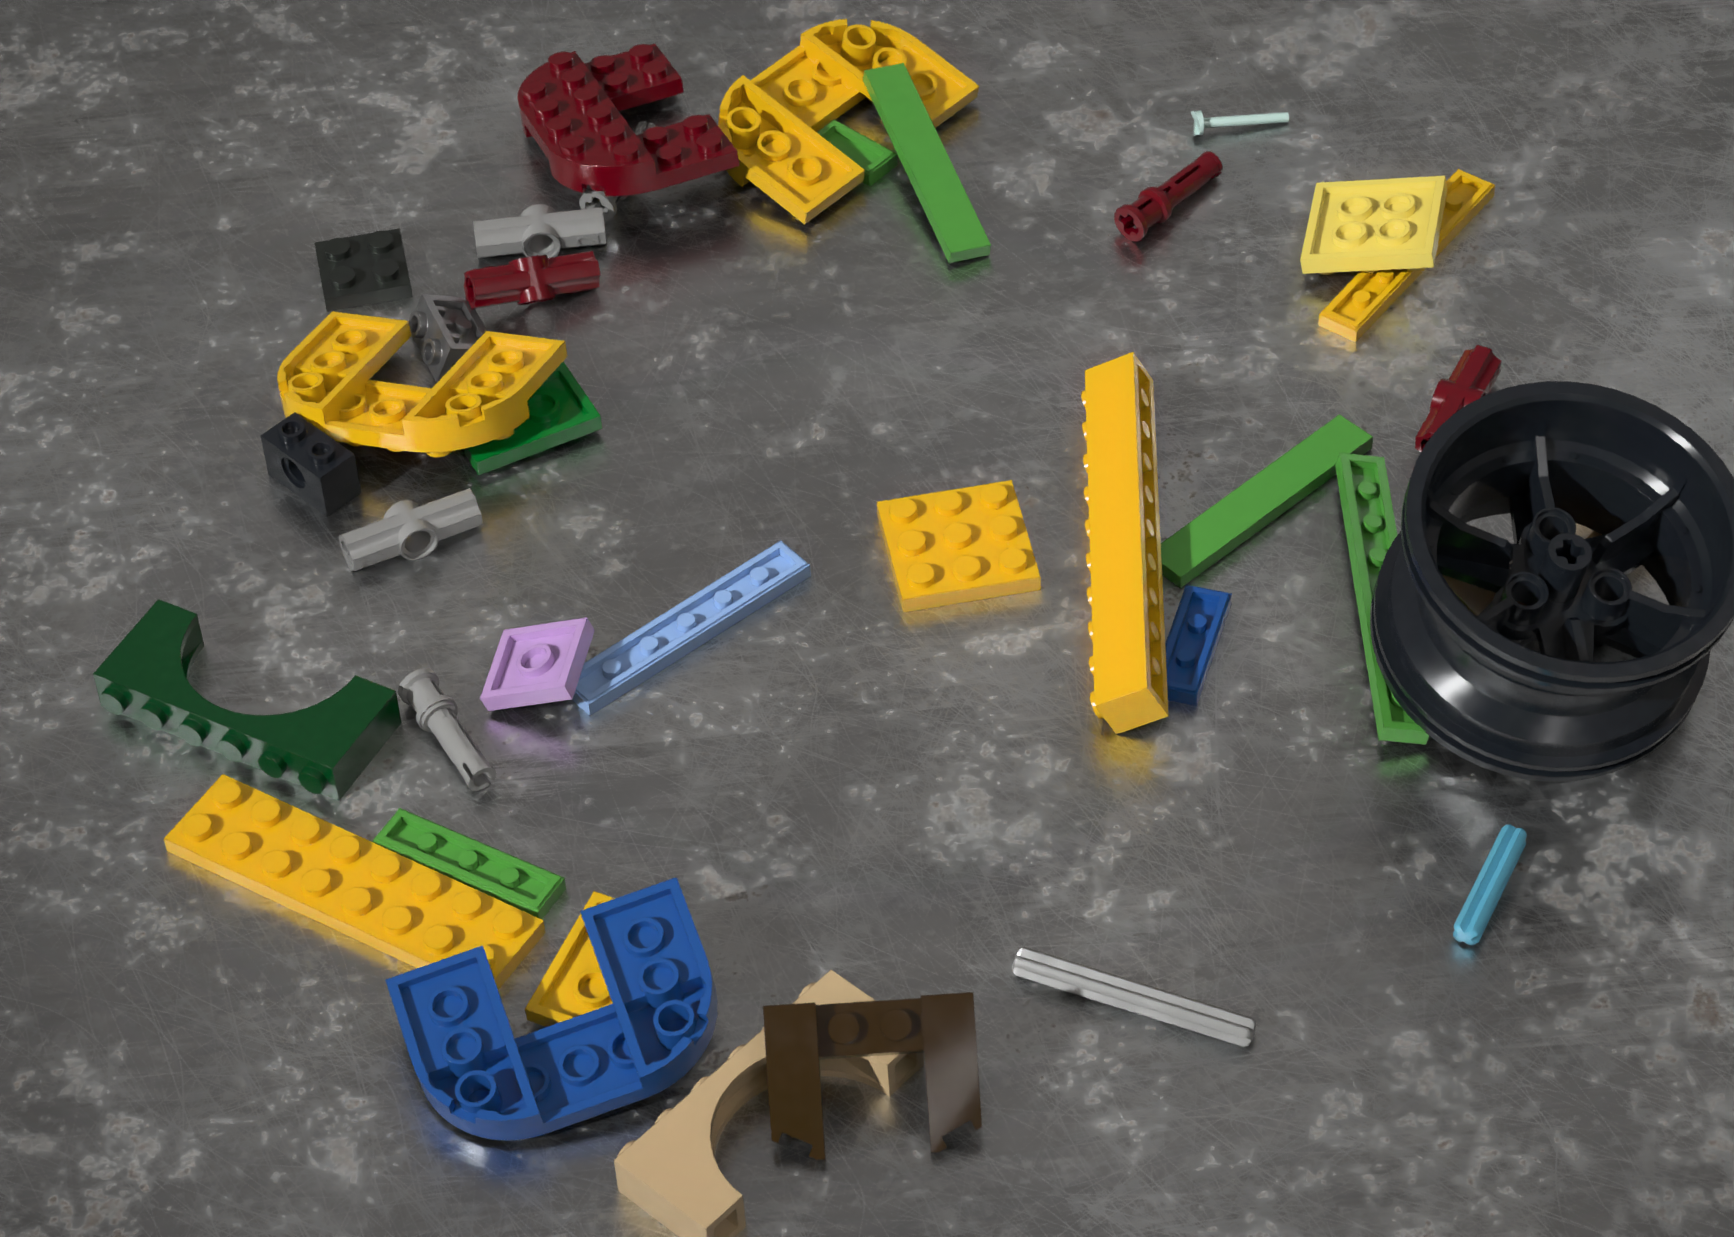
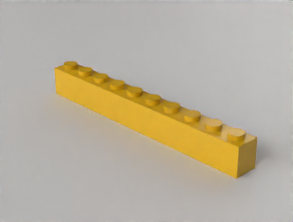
M1134 352L1085 370V390L1081 392L1082 402L1086 409V421L1082 423V430L1087 441V453L1083 455V462L1088 473V486L1084 487V495L1089 506V519L1085 520V529L1090 539V552L1086 554V562L1091 573V586L1087 588V597L1092 607V620L1088 622V631L1093 642V655L1089 657V666L1094 677V691L1090 693V702L1096 716L1099 719L1104 718L1116 735L1169 716L1154 382Z

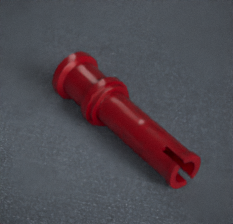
M1206 151L1159 187H1148L1142 190L1138 199L1131 205L1125 204L1120 206L1114 213L1115 224L1120 233L1130 241L1137 242L1146 236L1148 229L1154 224L1166 222L1170 218L1175 206L1222 173L1223 166L1219 157L1211 151Z

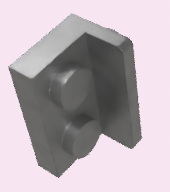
M422 294L416 310L409 317L411 337H413L423 356V361L428 366L435 381H439L450 370L452 364L456 363L487 331L476 309L471 310L466 297Z

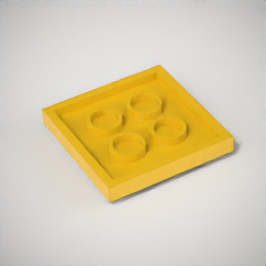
M1012 480L876 502L877 516L903 612L1041 590L1040 573Z

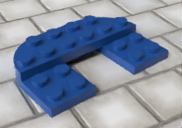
M677 877L580 911L613 1004L532 1033L514 1038L483 945L386 979L385 981L412 1065L424 1094L433 1108L446 1121L469 1134L493 1140H522L541 1136L648 1098L670 1087L687 1074L699 1061L713 1036L718 1015V999L708 959Z

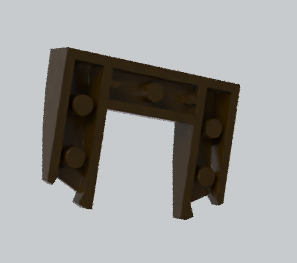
M973 992L921 995V998L822 1005H816L814 1002L763 1006L772 1142L778 1144L782 1133L813 1145L809 1154L810 1158L817 1161L826 1160L820 1059L924 1053L931 1154L940 1153L947 1149L942 1137L968 1121H971L976 1131L982 1128Z

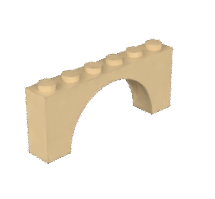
M830 970L817 982L808 984L802 990L798 999L792 1004L815 1002L816 1005L876 1000L833 970ZM764 1027L747 1044L736 1047L729 1055L727 1061L714 1073L701 1078L694 1085L691 1093L674 1108H668L663 1111L649 1130L637 1140L628 1142L621 1149L617 1158L614 1159L618 1191L678 1237H736L746 1227L743 1195L724 1177L714 1156L720 1135L732 1116L750 1099L768 1089ZM924 1053L820 1059L821 1077H839L855 1080L891 1096L924 1066Z

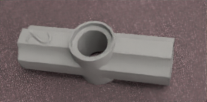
M536 204L526 208L517 217L473 221L478 259L524 254L527 257L547 255L548 258L556 257L560 249L607 244L602 207L556 212L550 206Z
M469 488L421 506L414 500L399 501L386 511L383 520L338 536L346 563L351 572L399 555H402L407 560L423 559L436 549L438 541L481 526L483 521L476 498Z

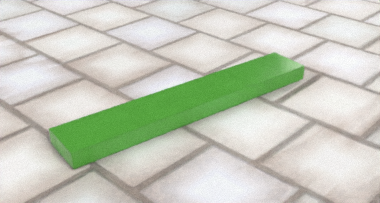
M904 63L864 70L863 82L948 262L953 263L989 255L991 249L990 241Z
M1339 414L1161 543L1162 575L1179 588H1182L1335 476V465L1340 453L1364 455L1372 449L1373 436Z

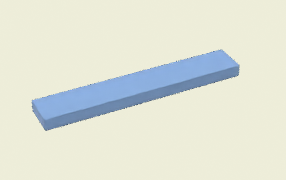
M780 540L585 662L572 700L591 716L811 577L810 564Z

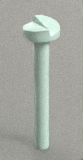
M1202 111L1191 112L1194 118V136H1202L1204 128L1289 122L1288 112L1203 118Z

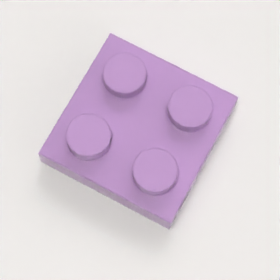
M588 618L503 630L480 697L486 709L494 711L573 699L595 631Z

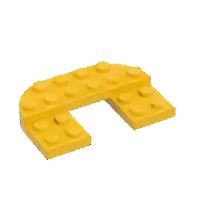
M839 19L816 25L801 33L800 45L751 80L742 75L726 92L720 106L718 126L738 151L740 166L727 169L726 171L741 187L748 182H752L803 224H806L864 181L865 170L817 133L867 97L872 101L863 82L864 70L904 63L935 128L976 99L979 85L919 39L893 25L871 20L870 27L861 24L847 26V19Z
M332 311L283 360L278 370L277 381L286 418L296 412L335 441L348 443L351 446L366 445L387 448L392 452L427 453L430 457L437 458L447 456L455 450L466 449L492 440H503L511 437L514 434V429L530 417L528 399L568 355L566 343L563 340L486 331L433 388L374 381L369 379L411 337L409 321Z

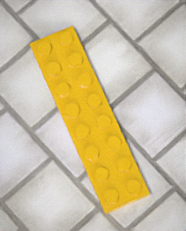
M222 774L164 838L167 852L415 968L423 967L483 945L498 990L546 933L544 920L225 774Z

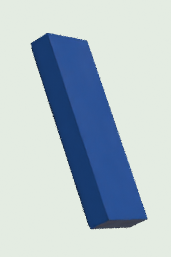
M1190 585L1185 586L1165 643L1168 701L1193 706L1198 705L1232 605V593Z

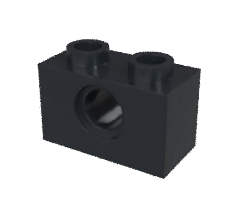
M296 412L260 435L268 474L326 517L361 494L355 455Z

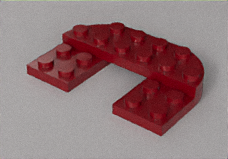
M655 43L651 45L639 44L633 46L629 51L612 56H597L588 63H584L576 51L570 53L557 52L549 56L548 62L529 74L519 88L517 99L526 138L533 136L549 160L551 174L555 180L574 191L584 193L588 185L592 190L604 191L605 196L635 195L659 190L740 166L738 151L710 114L689 116L683 122L666 127H651L638 135L634 133L619 111L684 93L681 76Z

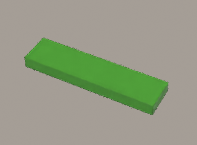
M401 808L397 810L372 841L540 919L545 917L566 890L565 878Z

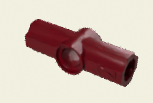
M593 251L548 258L547 255H537L512 260L508 265L490 266L467 271L464 273V291L471 310L517 302V305H527L552 300L557 295L574 294L576 292L597 289L600 287L599 280L601 274L598 260L595 258Z
M1476 345L1471 350H1465L1450 378H1442L1439 381L1432 397L1430 413L1416 435L1415 449L1422 452L1428 440L1447 419L1467 404L1490 392L1501 372L1502 362L1493 354L1492 349Z

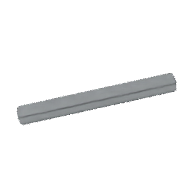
M1021 947L1013 960V973L1018 977L1238 1046L1248 1047L1255 1035L1256 1020L1252 1017L1040 951Z

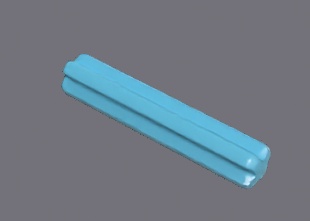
M1511 824L1501 828L1454 924L1453 936L1458 942H1465L1471 946L1480 941L1526 846L1525 839L1527 833L1523 828H1515Z

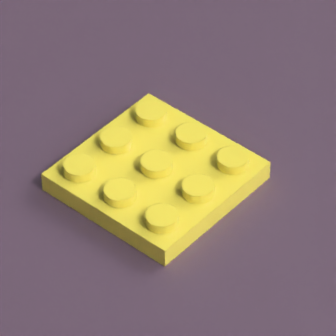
M1428 176L1316 183L1300 258L1302 273L1329 275L1335 272L1363 271L1371 273L1379 270L1434 268L1447 195L1446 177Z

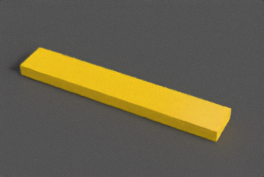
M1457 169L1446 181L1447 195L1436 257L1494 197L1495 184L1460 169ZM1426 268L1419 270H1379L1371 273L1360 271L1321 311L1318 326L1357 342Z

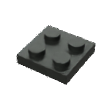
M400 228L314 242L327 312L413 297Z

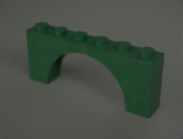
M160 599L154 603L93 673L101 706L116 715L123 714L143 722L153 730H163L183 738L193 746H203L222 754L233 762H243L262 770L273 778H283L303 786L313 794H323L340 801L402 723L396 691L356 675L341 690L320 703L284 714H243L221 708L209 702L196 692L188 682L193 663L204 648L198 615Z

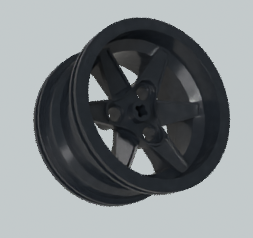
M1570 381L1535 382L1504 388L1467 404L1435 431L1420 453L1404 496L1401 512V531L1385 555L1374 586L1370 606L1372 645L1380 671L1393 696L1408 716L1439 744L1480 767L1507 776L1543 782H1572L1613 773L1649 756L1664 745L1687 718L1703 685L1709 665L1710 650L1720 641L1734 619V477L1715 451L1695 431L1679 419L1654 404L1616 389ZM1510 513L1514 544L1466 523L1483 517ZM1576 523L1602 535L1584 539L1575 534ZM1642 565L1657 582L1669 605L1632 591L1631 581L1627 575ZM1443 575L1496 593L1493 601L1478 616H1475L1452 591ZM1516 601L1525 603L1527 606H1524V605H1522V604H1519V603L1516 602ZM1537 639L1540 652L1524 647V645ZM1594 640L1636 657V659L1616 662H1593Z

